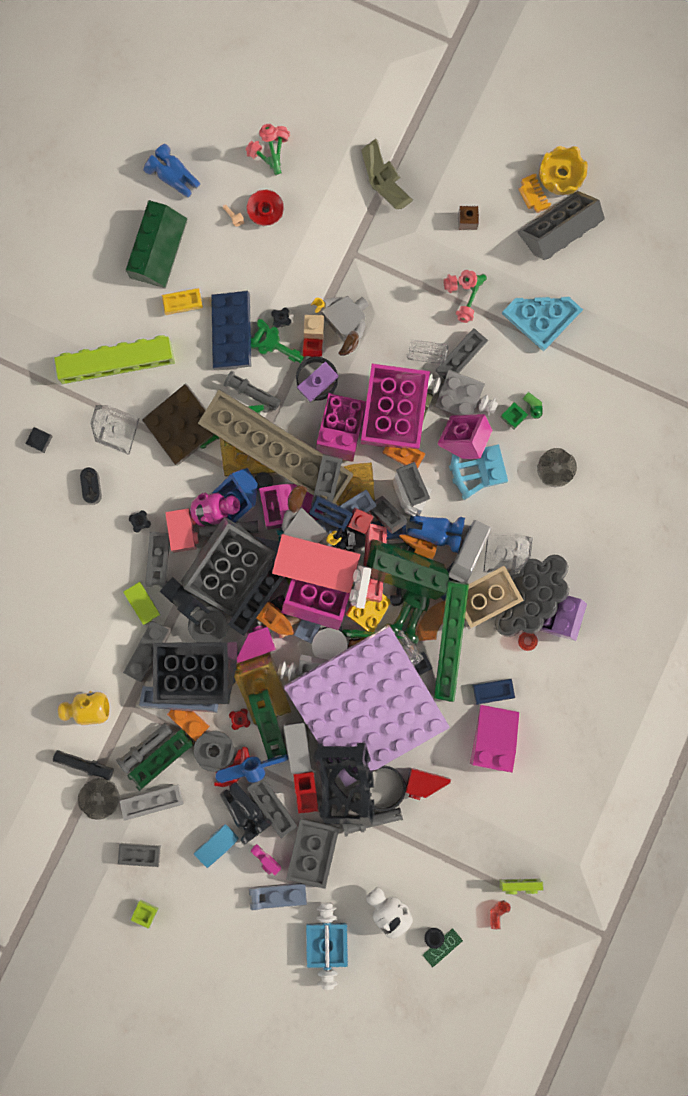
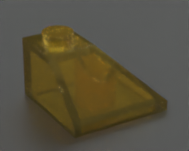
M372 462L344 466L354 475L336 501V504L340 506L364 490H367L373 501H375Z

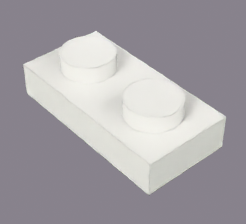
M358 565L357 570L354 571V588L350 592L351 605L357 608H365L371 568Z

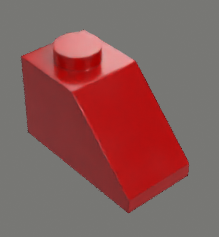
M411 768L406 785V793L409 794V798L420 800L421 797L427 798L449 785L451 779Z

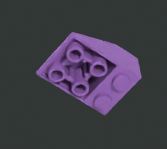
M567 596L563 602L557 603L555 615L544 619L540 631L576 641L587 603L580 598Z

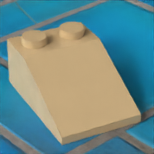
M505 566L469 584L464 621L468 630L523 601Z

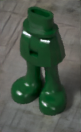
M406 591L401 599L403 606L398 617L392 624L387 623L385 627L390 625L394 634L400 636L402 626L410 610L413 609L409 623L401 636L405 638H401V640L417 645L419 638L415 634V629L422 613L428 610L430 598Z

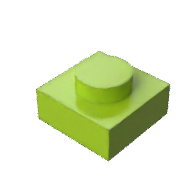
M140 900L131 921L149 929L159 908Z

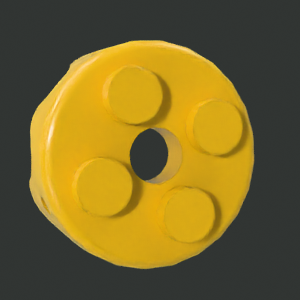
M557 146L550 153L546 152L539 169L540 180L543 186L551 193L556 195L572 194L583 185L587 176L588 163L582 159L578 147L565 148ZM559 169H564V170H566V171H567V175H566V176H561V175L558 173V170H559Z

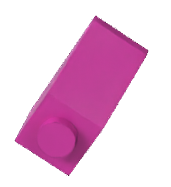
M261 625L252 629L253 632L248 634L237 657L238 663L276 650L268 627L264 628Z

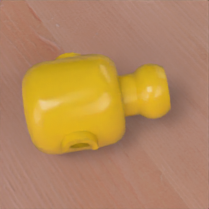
M89 691V693L77 694L73 699V703L62 702L58 706V716L61 720L67 721L74 718L75 722L79 725L102 724L107 721L110 713L108 698L102 692Z

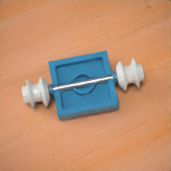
M324 902L320 903V906L316 908L321 913L316 918L323 923L306 924L307 968L323 967L317 973L321 977V981L317 985L322 986L324 990H331L338 984L334 980V976L338 975V973L332 967H348L347 923H331L337 919L333 915V911L337 907L333 906V903Z

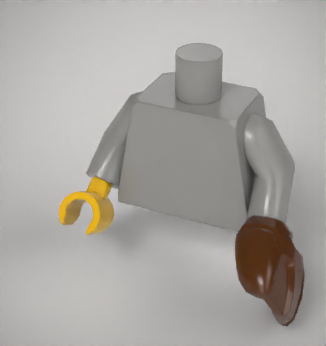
M349 296L323 300L318 297L315 298L310 305L317 306L314 310L316 313L322 309L324 321L344 342L339 350V355L345 356L355 351L366 326L365 314L362 311L369 306L368 302L363 297L355 303Z
M303 485L296 486L288 497V510L284 514L282 523L283 534L328 546L337 544L341 540V537L338 540L333 538V534L337 531L334 530L328 534L301 508L307 488Z

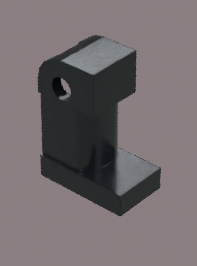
M174 577L159 591L178 607L177 610L195 625H198L199 622L191 615V612L199 606L207 614L210 612L206 606L191 595V592L185 590L183 585Z

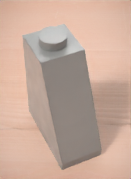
M305 722L284 725L291 774L312 771Z

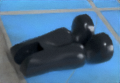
M237 782L232 783L229 786V790L225 789L220 793L236 826L245 830L244 835L241 837L243 845L250 842L273 824L271 819L263 817L261 809L246 795Z

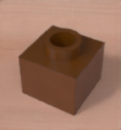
M459 206L458 230H477L479 225V206Z

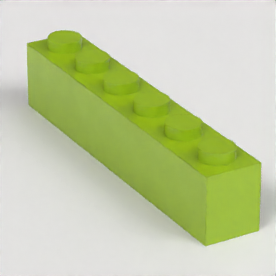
M164 335L156 336L150 340L138 339L134 343L121 342L112 347L100 346L96 350L82 349L79 353H62L60 356L54 357L57 378L62 384L175 364L172 343L169 336L166 337Z

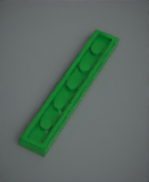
M449 581L447 585L434 699L449 702L455 701L469 584Z

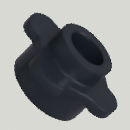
M284 307L282 310H273L271 312V316L274 318V327H285L292 323L289 318L288 308Z
M141 510L139 513L129 516V522L133 525L134 532L139 533L142 529L151 527L146 511Z

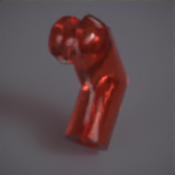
M505 900L498 901L490 910L491 929H501L500 917L511 910V905Z

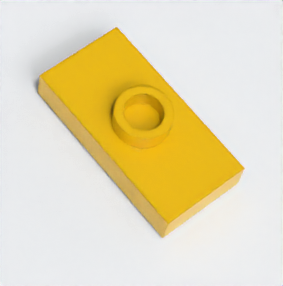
M199 288L162 295L166 315L203 308Z

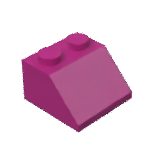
M485 414L450 416L438 441V445L462 459H480L492 433V428Z

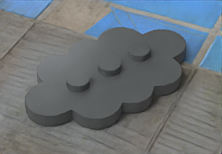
M553 554L544 559L543 562L538 559H528L520 567V573L510 576L523 601L498 615L495 627L499 634L505 637H513L520 630L528 634L536 633L542 628L544 619L555 615L557 603L563 602L569 595V586L564 580L569 566L562 556Z

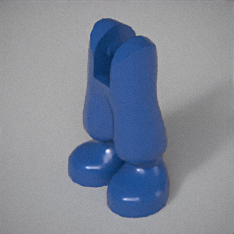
M167 144L159 146L155 151V156L151 155L145 163L143 171L148 175L157 172V176L161 181L189 198L192 193L185 184L188 182L197 189L200 186V182L176 156L170 155L171 149ZM160 161H164L167 166L160 163Z
M410 516L409 522L423 526L422 530L408 528L407 535L438 546L448 545L452 552L458 553L461 536L457 535H462L465 517H459L452 523L447 518ZM446 532L454 533L456 536L447 535Z

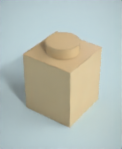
M305 315L304 338H324V315Z

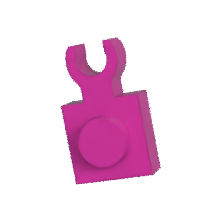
M258 844L251 849L250 852L262 863V869L269 875L273 873L276 876L282 866Z

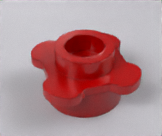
M242 708L240 711H231L229 713L233 730L250 726L251 721L248 720L247 709Z

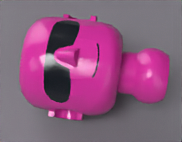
M204 492L192 501L190 507L191 516L199 526L219 524L224 517H228V513L236 514L240 510V503L234 496H228L225 499L219 493L207 494Z

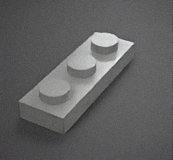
M179 784L119 801L124 821L184 804Z

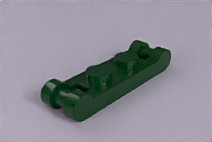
M268 689L262 690L258 694H248L267 758L271 759L288 754ZM264 700L265 705L258 707L257 702ZM278 744L279 748H271V746Z
M183 729L178 731L127 775L129 780H133L137 785L138 791L146 787L194 745V742L188 740L185 736L186 733ZM178 740L183 745L180 749L174 744ZM141 771L147 776L144 780L138 775Z

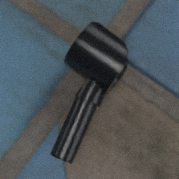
M397 587L396 595H390L392 606H400L403 603L401 601L402 589Z

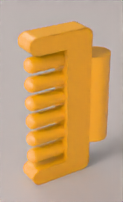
M532 174L521 180L522 186L518 190L527 208H534L535 212L539 213L549 209L551 203L546 199L540 183H537V175Z

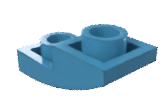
M224 824L211 835L209 840L195 850L194 855L208 868L238 841L239 837Z

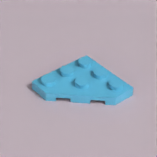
M550 297L534 299L515 298L505 308L502 315L544 352L583 309L570 297L552 299Z

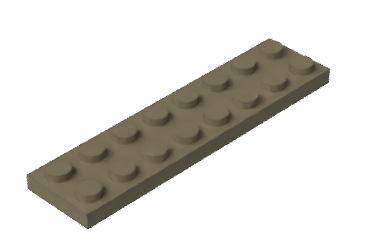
M219 389L198 424L297 486L303 485L307 488V492L314 495L323 454ZM343 466L340 469L332 503H336L354 473ZM320 495V497L327 500V496Z

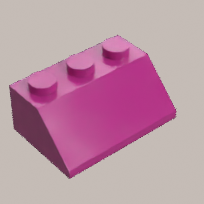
M292 579L281 613L339 630L350 593Z

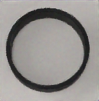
M323 357L308 358L297 369L296 384L297 386L299 385L298 378L301 370L310 363L326 362L336 373L337 370L332 362ZM338 378L329 392L317 396L314 401L324 400L328 398V394H333L337 388Z
M384 765L378 769L385 768L396 772L402 780L403 792L398 802L390 807L381 808L374 805V809L379 811H389L401 804L406 793V784L402 775L393 767Z

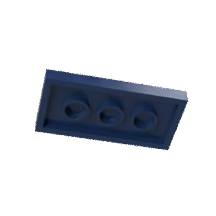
M249 291L212 294L213 369L223 370L251 367Z

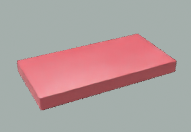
M282 534L272 574L350 593L353 585V574L357 570L360 554Z

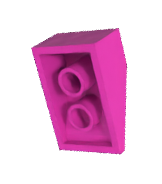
M480 705L470 764L513 773L520 712Z

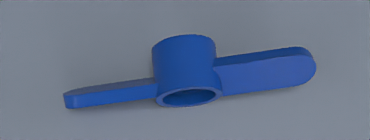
M286 754L265 761H260L258 757H249L242 764L219 770L215 778L218 782L224 783L245 776L248 782L255 783L265 776L264 767L287 761L289 756Z

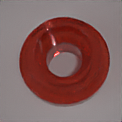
M523 632L518 637V645L525 651L535 649L538 644V638L534 633L528 634ZM526 637L530 638L531 643L529 645H526L524 643V639Z

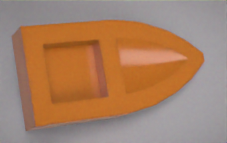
M409 535L399 536L407 545L415 549L414 553L426 558H434L437 545Z
M267 602L257 616V619L276 633L293 635L292 626L284 614L281 613L282 611L271 602Z

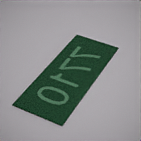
M453 928L444 935L445 940L440 948H430L423 954V957L432 968L463 942L462 938Z

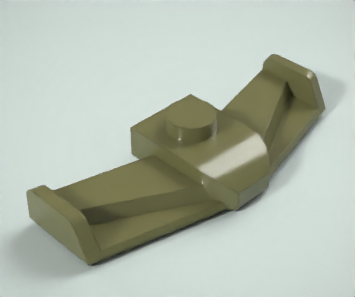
M375 138L361 149L369 183L373 190L377 191L395 209H403L413 199L395 183L400 179V176L390 161L384 164L379 142Z

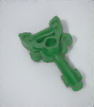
M258 319V330L253 338H251L252 349H259L258 351L261 355H266L267 352L271 353L276 349L288 356V359L294 363L296 361L299 363L303 361L304 356L300 355V351L294 348L291 350L279 343V330L276 327L270 329L264 320ZM266 332L267 335H266L265 340H263L261 343H259V341L261 340L262 336H263L264 333Z

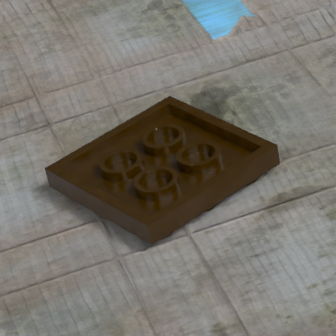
M188 384L181 386L142 419L158 443L177 466L215 436L214 433L198 424L206 408Z

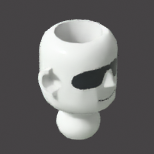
M379 887L373 889L366 896L367 903L375 907L372 916L374 922L388 938H398L411 926L413 921L412 915L408 907L402 904L398 898H386L383 890Z

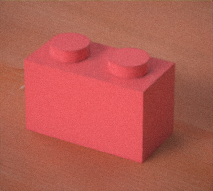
M190 509L165 512L171 551L177 553L197 549L196 544H199V536L197 532L194 533L193 525H196L191 516Z

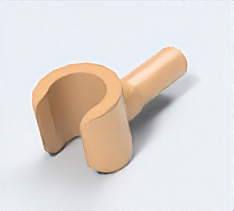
M223 205L222 208L229 214L234 226L238 227L244 224L241 213L235 215L227 205Z

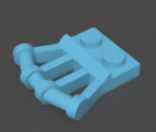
M499 444L485 447L480 459L459 463V457L452 453L451 465L449 466L454 477L452 481L463 494L462 498L464 500L482 488L508 482ZM478 466L479 473L461 476L460 469ZM480 478L482 482L470 491L463 483Z

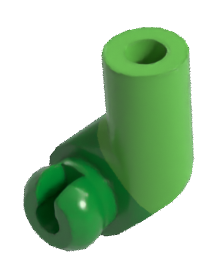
M527 392L523 400L530 404L531 417L538 419L543 414L542 402L530 392Z

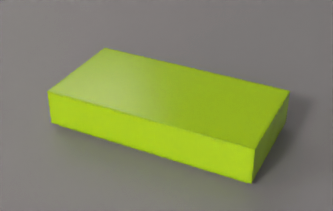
M141 582L136 583L123 592L143 625L148 624L151 620L161 615Z

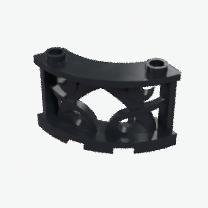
M318 743V748L314 752V761L317 763L322 784L320 817L326 825L364 824L365 826H373L374 799H371L372 793H370V788H374L373 770L368 768L371 759L366 744L357 743V746H324L323 743ZM357 767L358 772H354L352 769ZM344 768L352 778L360 780V784L350 791L348 797L335 783L337 775ZM359 792L361 799H358L356 796L353 801L354 793ZM332 805H337L336 813L344 805L346 807L344 816H332ZM351 810L352 812L359 814L360 816H348V814Z

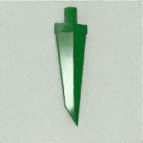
M356 629L342 630L344 636L350 638H367L376 633ZM396 635L397 639L405 638Z

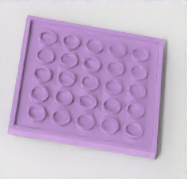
M390 625L284 685L286 692L318 743H323L324 746H357V743H365L371 759L368 764L370 770H377L450 728ZM357 767L352 769L354 772H358ZM345 768L338 774L345 787L357 781L346 772Z

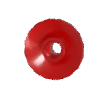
M267 189L259 190L248 199V216L257 225H273L283 216V200L274 191ZM263 209H269V212L264 213Z

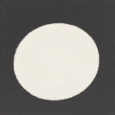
M332 628L319 631L312 642V650L315 657L328 660L348 648L344 634Z

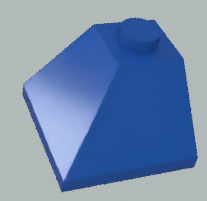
M248 468L232 473L212 493H219L225 499L228 496H234L239 500L240 510L236 514L228 513L227 519L236 523L255 506L258 484Z

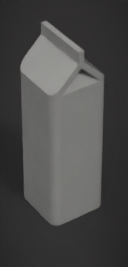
M477 520L471 523L450 569V578L467 584L492 529L490 526Z

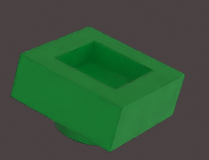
M514 402L500 417L515 430L528 414Z

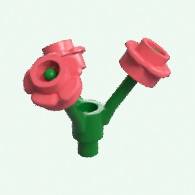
M264 124L259 130V136L262 137L263 141L269 143L271 156L266 157L261 153L262 146L259 144V141H251L246 147L247 157L255 159L259 156L267 165H270L271 169L273 168L276 176L282 174L280 169L282 143L288 141L290 132L284 126L274 127L272 124ZM273 140L278 142L276 155L272 142Z
M464 270L461 272L458 281L456 275L451 276L448 274L447 278H444V288L449 293L457 291L458 285H462L464 289L472 290L467 306H461L459 311H456L459 321L468 323L473 320L474 311L470 307L479 287L487 280L485 274L476 275L474 271Z

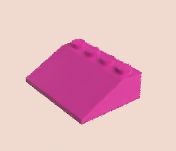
M372 363L361 444L378 447L420 448L430 371Z

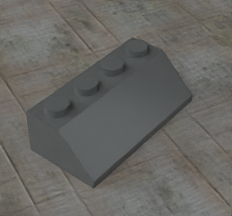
M576 191L520 229L518 234L531 252L545 261L605 220L600 200Z

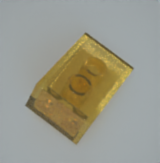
M271 652L237 663L234 677L254 725H257L248 694H258L262 690L268 689L276 717L292 712ZM264 700L257 702L258 707L265 705Z

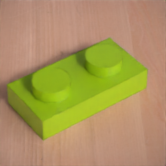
M499 879L500 889L505 891V894H518L517 891H525L526 894H537L538 891L543 890V881L540 879Z

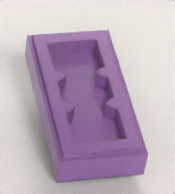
M324 362L298 385L297 389L311 402L338 378V374Z

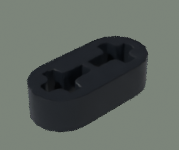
M91 467L84 468L80 473L82 497L88 504H98L102 498L99 474ZM88 472L94 475V477L91 478L92 484H90L89 480L85 478V476H88ZM90 488L97 494V496H94V500L87 497L91 494Z

